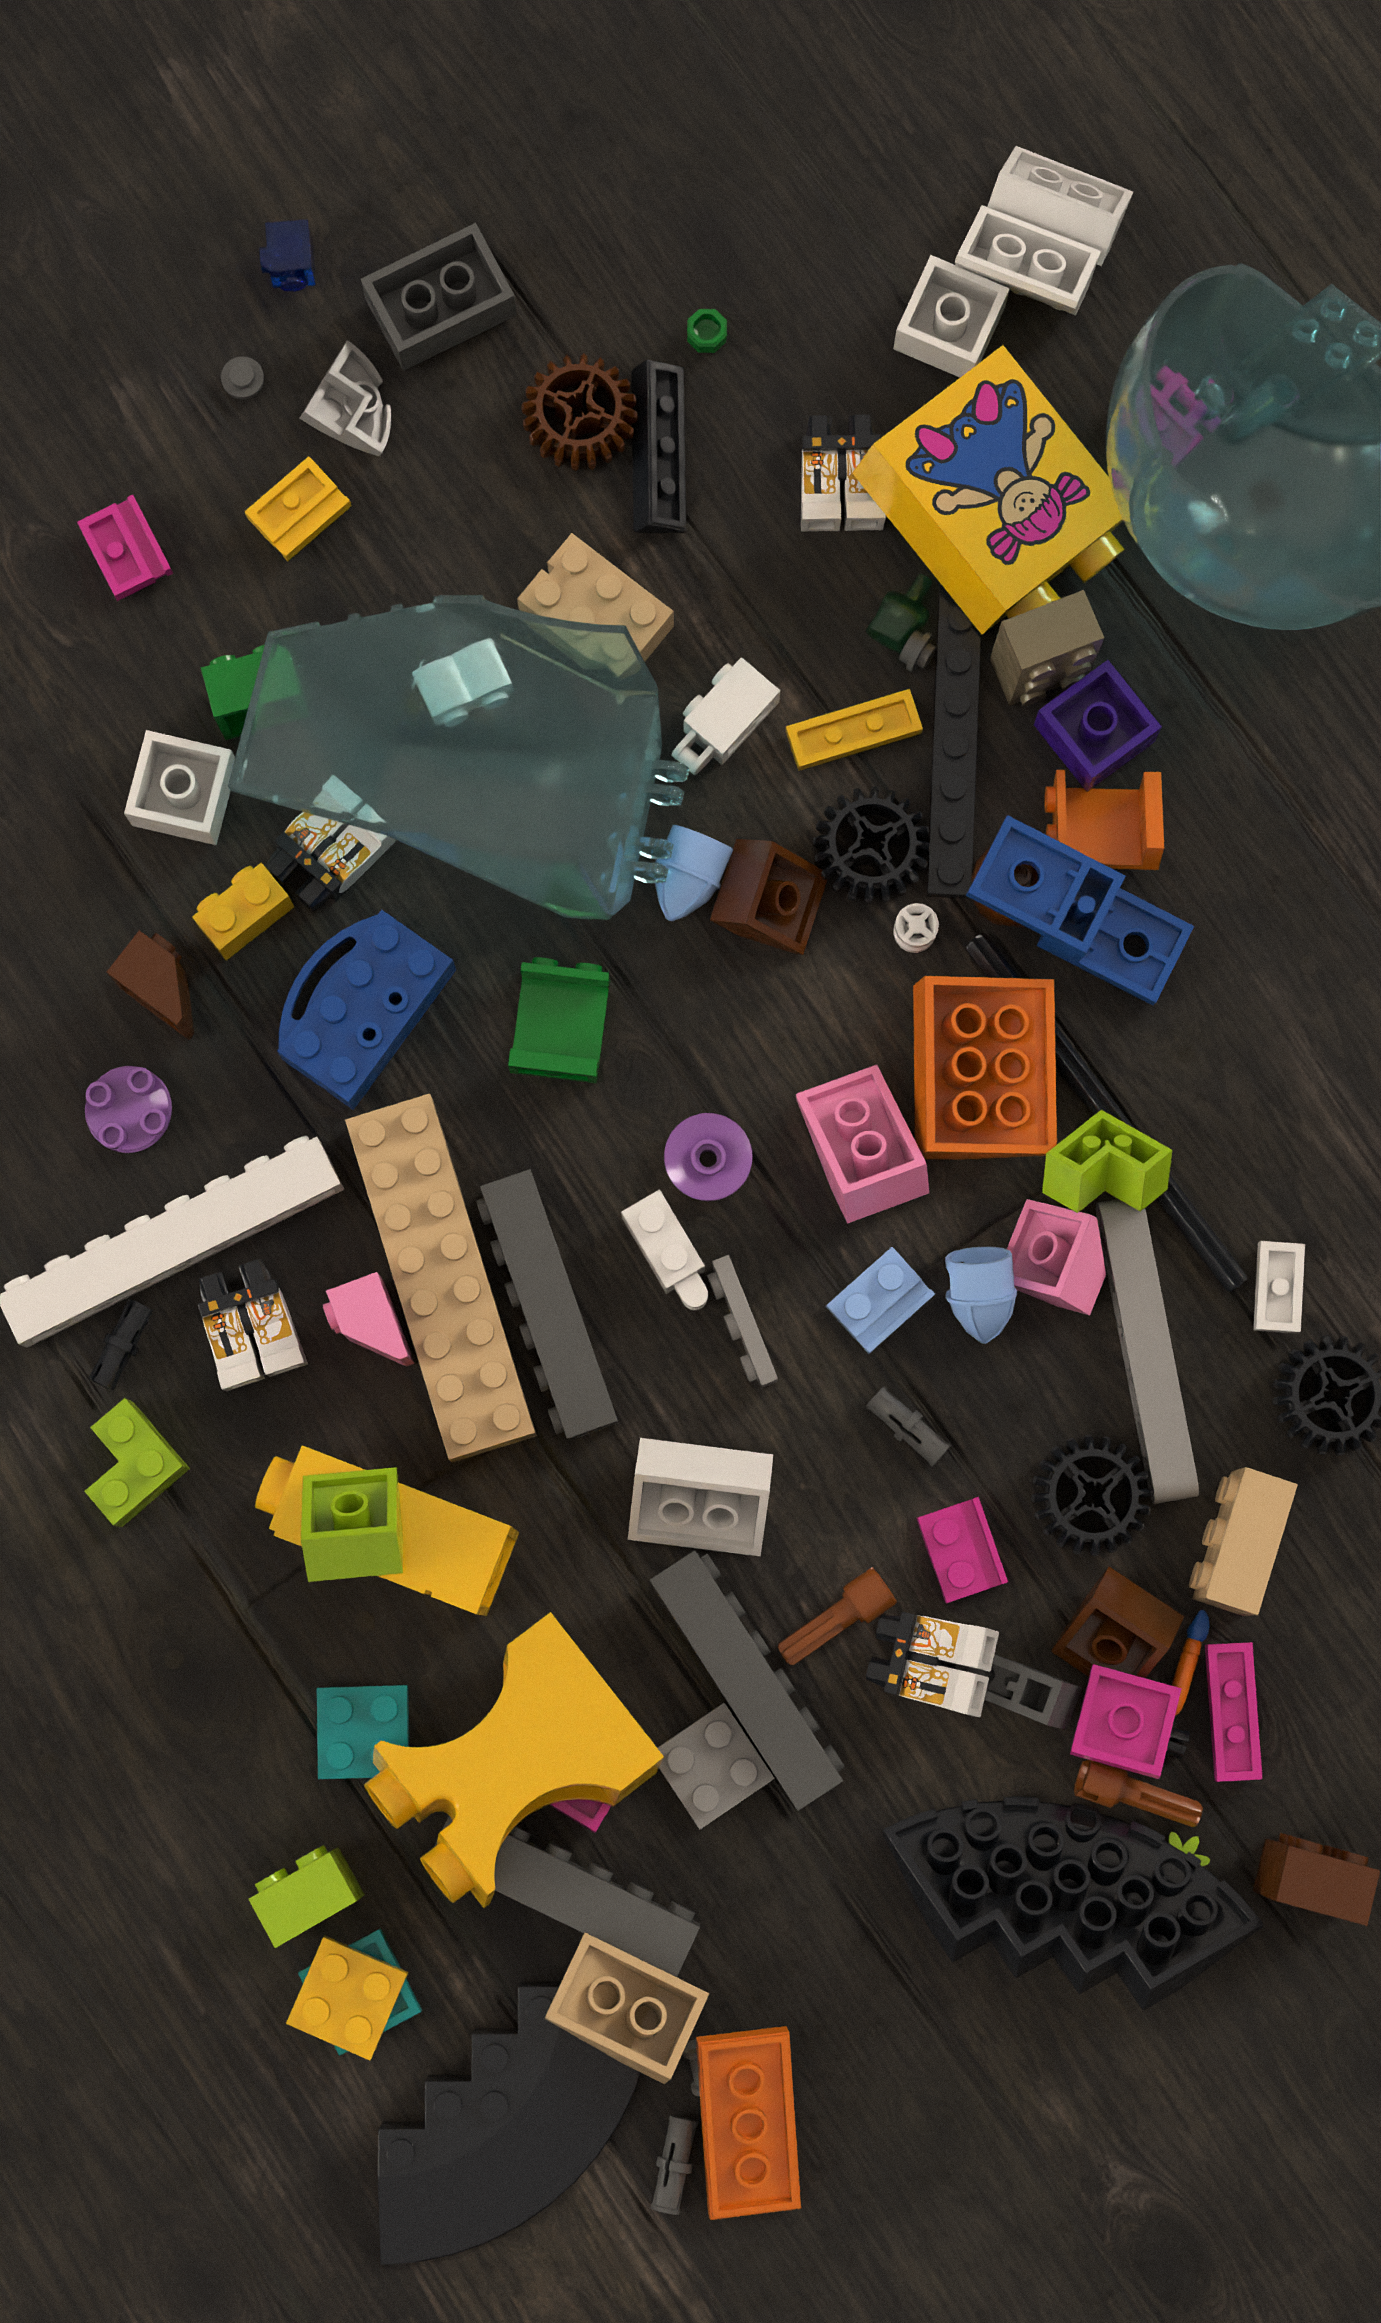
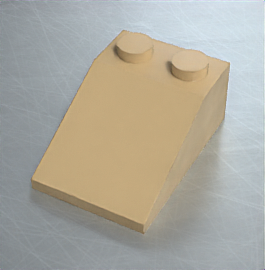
M584 1933L544 2019L619 2062L665 2084L671 2079L709 1993Z

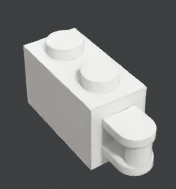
M742 657L733 667L729 663L724 665L712 680L713 689L704 698L701 695H697L683 712V715L686 717L684 719V733L687 735L676 746L671 756L685 766L693 775L698 774L712 758H715L723 765L779 703L780 690ZM695 742L705 750L700 756L690 749Z
M659 1189L621 1212L622 1219L666 1294L675 1289L686 1308L699 1310L705 1306L708 1300V1290L699 1276L704 1272L705 1265Z

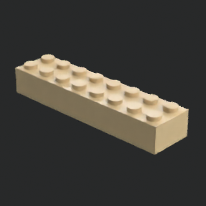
M429 1093L345 1119L448 1459L453 1463L537 1436L431 1094Z

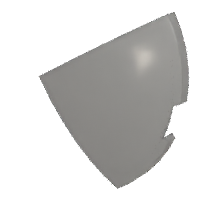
M348 340L327 371L299 419L344 444L366 453L380 456L390 434L391 408L388 404L383 408L378 387L383 381L378 371L365 354Z

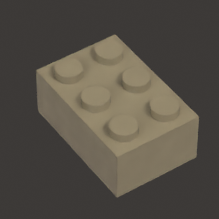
M1079 591L1001 622L990 661L1009 706L1021 702L1023 706L1034 704L1047 696V691L1060 686L1065 691L1090 673L1103 643L1104 635L1085 591Z

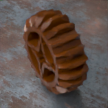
M584 353L579 358L580 364H572V360L568 355L563 357L564 367L558 368L555 363L550 361L547 364L549 376L537 372L534 376L537 386H528L526 388V397L529 401L522 403V413L528 416L523 420L524 430L532 432L529 436L530 444L532 446L541 445L540 455L544 459L555 453L554 461L558 468L564 464L566 459H570L572 470L575 472L580 467V461L587 460L588 467L593 470L596 468V458L599 456L604 462L609 464L612 461L610 449L622 453L625 450V443L622 439H631L633 437L634 429L630 424L637 422V412L631 409L636 405V397L634 394L627 393L630 390V382L627 378L618 380L619 369L616 366L604 372L605 363L601 357L595 361L593 366L588 365V357ZM579 386L574 392H562L563 389ZM597 390L605 394L611 401L615 409L614 416L606 414L605 408L595 403V393ZM586 403L587 415H584L582 412V417H576L573 423L572 411L575 410L577 412V408H583ZM546 409L555 412V417L564 421V433L562 436L556 433L547 423L544 416ZM593 432L598 434L589 439L579 440L585 433Z

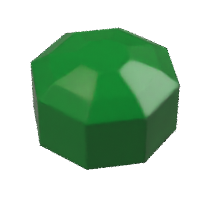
M698 309L687 320V342L698 353H715L726 343L727 320L716 309Z

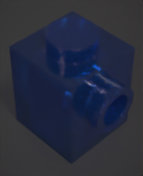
M308 219L265 223L267 247H260L259 249L262 274H270L273 288H281L284 291H300L306 286L316 285L313 240Z

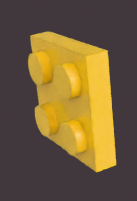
M324 1936L286 2024L367 2060H371L408 1972Z

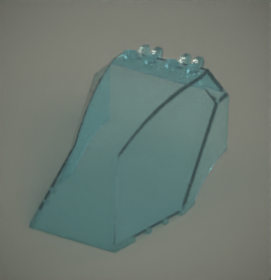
M439 595L433 597L432 603L404 608L402 604H396L391 606V611L366 617H361L359 613L348 615L347 621L320 626L317 621L268 632L228 788L232 792L387 835L565 918L609 920L630 901L634 879L644 883L666 882L669 869L663 866V864L638 862L639 855L650 859L671 858L674 844L663 838L654 839L643 836L651 802L660 806H679V804L682 805L684 791L674 785L655 784V779L658 778L665 782L687 781L689 767L679 761L660 760L662 739L658 686L626 625L591 624L540 616L487 601L483 595Z

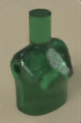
M918 574L906 594L894 590L887 592L879 605L876 615L867 626L866 633L876 642L901 654L915 630L920 631L929 619L928 609L920 602L932 585L931 579L923 574Z

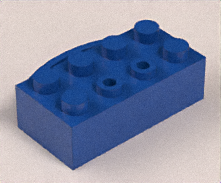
M383 910L378 915L361 920L343 929L324 943L311 956L296 977L282 1011L279 1027L278 1054L283 1061L354 1110L455 973L456 968L453 959ZM354 939L356 945L353 949L333 964L321 978L312 993L300 1020L293 1019L292 1014L296 1001L313 971L335 949Z

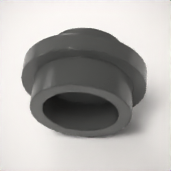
M244 356L236 357L224 366L221 373V382L223 388L231 397L241 400L250 399L261 391L264 385V373L259 363L254 359Z
M917 630L913 632L899 657V660L907 665L906 670L913 673L918 666L922 669L928 666L937 649L935 645L931 644L934 638L933 634L930 632L923 634Z

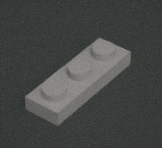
M729 1255L712 1261L714 1272L708 1274L707 1277L716 1300L724 1297L730 1314L723 1317L732 1340L741 1338L747 1355L740 1357V1361L748 1381L751 1382L757 1379L760 1389L777 1383L778 1377Z

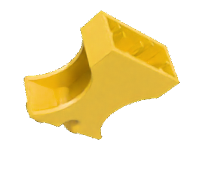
M551 1612L507 1645L503 1660L504 1677L502 1691L491 1711L476 1727L453 1741L431 1747H404L382 1740L374 1746L373 1764L380 1772L366 1782L364 1786L373 1802L392 1826L398 1829L412 1817H415L420 1823L430 1814L440 1811L447 1813L452 1819L451 1824L439 1832L437 1845L420 1858L432 1880L452 1903L469 1891L472 1892L483 1908L491 1903L495 1891L494 1873L496 1856L508 1834L525 1817L544 1806L566 1800H592L614 1807L656 1774L664 1758Z

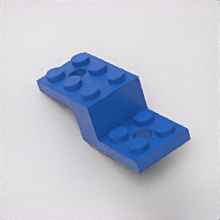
M1008 815L1004 819L966 894L967 897L1041 934L1036 946L1151 1005L1157 1002L1194 928L1193 925L1121 889L1120 887L1126 877L1125 875ZM1022 864L1032 866L1038 875L1037 883L1031 887H1024L1018 884L1014 877V870L1017 866ZM1138 935L1144 940L1146 951L1143 956L1133 957L1126 953L1123 945L1126 936Z

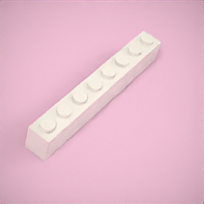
M308 1136L299 1137L284 1146L285 1153L271 1160L268 1155L259 1157L244 1166L245 1173L231 1180L228 1175L214 1179L204 1186L206 1192L192 1199L188 1195L176 1198L164 1206L166 1212L150 1219L149 1215L138 1217L124 1226L126 1232L110 1239L109 1235L98 1237L84 1246L86 1252L70 1259L69 1255L60 1256L44 1265L46 1272L30 1279L29 1275H23L5 1284L4 1288L6 1291L0 1294V1307L18 1344L28 1348L345 1190L318 1137L309 1140Z

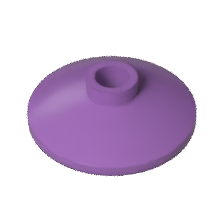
M702 1113L685 1119L672 1131L665 1146L664 1163L671 1182L683 1194L696 1200L716 1201L732 1195L744 1184L752 1166V1148L746 1133L736 1122L723 1115ZM705 1152H712L717 1158L716 1163L711 1167H705L700 1163V1156Z

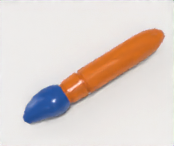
M1204 1610L1198 1612L1187 1629L1188 1639H1186L1182 1649L1183 1652H1181L1171 1685L1182 1688L1175 1716L1179 1714L1185 1704L1199 1659L1201 1643L1209 1633V1617Z

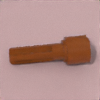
M873 1567L843 1586L842 1599L779 1642V1652L790 1665L797 1664L856 1621L860 1620L862 1623L866 1621L869 1624L897 1603L894 1595Z
M1092 1760L1082 1762L1075 1782V1796L1109 1808L1122 1802L1190 1827H1196L1202 1816L1203 1807L1198 1801L1129 1777L1124 1769Z

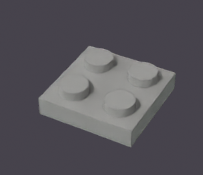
M722 1703L658 1747V1750L664 1756L659 1769L699 1829H702L775 1779L725 1703Z

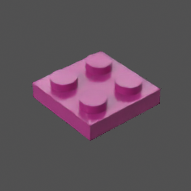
M1093 1664L1070 1755L1159 1779L1182 1688Z

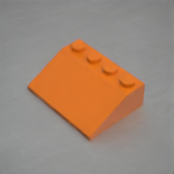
M924 976L913 986L915 1141L924 1159L963 1160L1046 1156V1153L1057 1145L1054 979Z

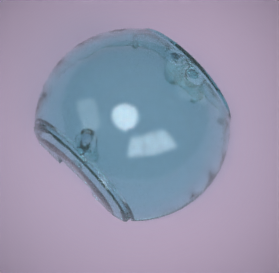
M1238 263L1235 267L1233 265H1224L1198 272L1172 290L1149 315L1134 336L1119 366L1108 406L1105 434L1107 469L1115 502L1128 532L1146 559L1175 590L1200 607L1238 623L1267 629L1301 630L1352 620L1381 608V368L1375 364L1381 358V323L1333 284H1330L1303 306L1263 273L1242 263Z

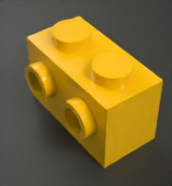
M262 862L255 868L250 865L239 871L231 880L232 886L220 895L213 893L206 897L197 906L198 912L192 916L201 931L226 961L294 908L288 894Z

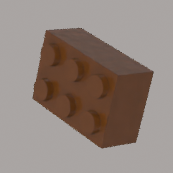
M1280 1833L1278 1841L1265 1838L1253 1892L1277 1902L1367 1926L1380 1870L1367 1866L1369 1857Z

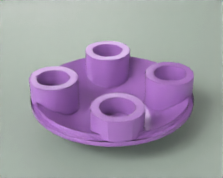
M122 1066L112 1069L102 1075L97 1081L91 1083L87 1088L85 1118L88 1128L94 1138L110 1150L121 1153L142 1151L155 1144L168 1128L172 1115V1101L169 1091L163 1081L146 1068Z

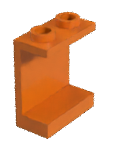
M1056 770L1053 787L1046 786L1045 813H1052L1053 824H1047L1046 826L1047 836L1112 869L1159 870L1164 851L1161 772H1144L1139 790L1092 788L1086 792L1084 788H1066L1065 770Z

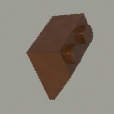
M736 839L710 921L738 936L803 955L827 880H823L821 877L822 869L773 841Z
M139 930L106 973L122 991L190 1040L195 1032L188 977L179 963L183 957L175 951L176 948L159 934L154 933L149 938Z
M1108 1567L1088 1592L1051 1652L1088 1677L1092 1665L1095 1664L1146 1678L1169 1650L1184 1616L1111 1567Z

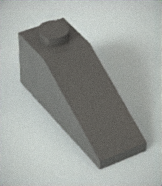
M995 1653L990 1672L944 1662V1667L989 1677L984 1700L1045 1725L1064 1730L1068 1729L1082 1691V1687Z

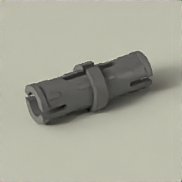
M886 1386L882 1387L866 1405L868 1410H871L895 1432L893 1437L899 1442L904 1440L929 1462L930 1466H933L951 1446L921 1420L923 1415L916 1410L913 1413L888 1391Z
M669 2115L670 2121L662 2156H657L656 2166L660 2167L650 2208L662 2213L679 2215L686 2174L692 2173L693 2164L689 2160L698 2121Z

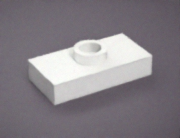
M1271 1241L1258 1242L1254 1331L1294 1334L1301 1332L1305 1244Z

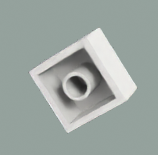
M930 255L897 327L893 349L957 377H962L981 362L1005 309L1010 288Z
M146 730L124 811L131 825L217 845L238 764L232 750Z

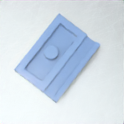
M891 1247L829 1302L826 1308L851 1336L860 1343L864 1350L870 1354L927 1303L935 1293L925 1285L917 1273Z

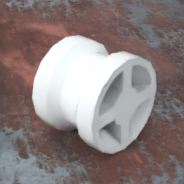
M914 903L900 910L894 924L893 935L896 943L900 948L912 953H919L928 949L933 944L938 933L939 921L937 915L930 907L924 904ZM914 934H922L924 937H922L921 935H918V936H913V935H914Z

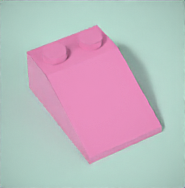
M878 1065L796 1094V1100L830 1188L847 1224L929 1194L927 1163Z

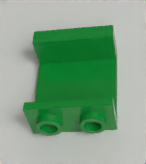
M542 957L533 958L532 963H521L522 982L513 1048H510L508 1062L510 1073L597 1083L610 985L608 972H601V966L591 963H576L575 968L559 967L557 960Z

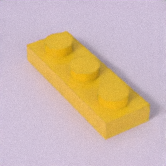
M907 689L786 726L785 731L798 771L922 734L923 727L911 691Z

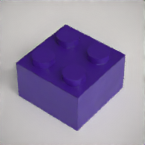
M1109 660L1102 663L1038 711L1034 723L1040 734L1086 792L1153 744L1162 728Z

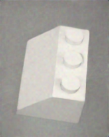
M1015 146L998 175L987 207L1100 250L1101 253L1097 265L1102 266L1133 191Z
M981 205L956 256L955 265L1006 286L1016 294L1027 296L1050 305L1057 310H1063L1076 315L1088 290L1101 251Z
M640 1438L628 1540L761 1556L770 1493L773 1454Z

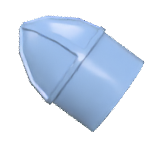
M672 825L660 857L655 861L657 865L654 878L658 901L667 920L675 921L686 917L707 903L714 892L720 889L721 884L719 882L733 852L731 847L694 830Z
M971 1247L953 1251L945 1257L946 1269L950 1276V1289L946 1292V1299L950 1302L954 1316L966 1332L980 1343L986 1344L1003 1331L1013 1314L1017 1289L1014 1287L1012 1253L1010 1250L999 1247Z

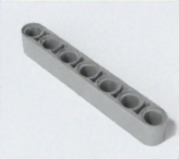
M1119 1199L1096 1203V1218L1098 1220L1101 1245L1144 1470L1149 1474V1478L1146 1479L1149 1489H1152L1153 1493L1151 1496L1152 1503L1158 1504L1198 1497L1197 1473L1146 1210L1144 1208L1140 1212Z

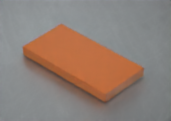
M787 2026L696 2037L707 2206L710 2220L801 2209L790 2035Z

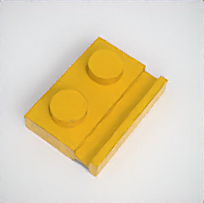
M308 456L245 511V515L288 562L352 505L347 496L341 493L334 482Z

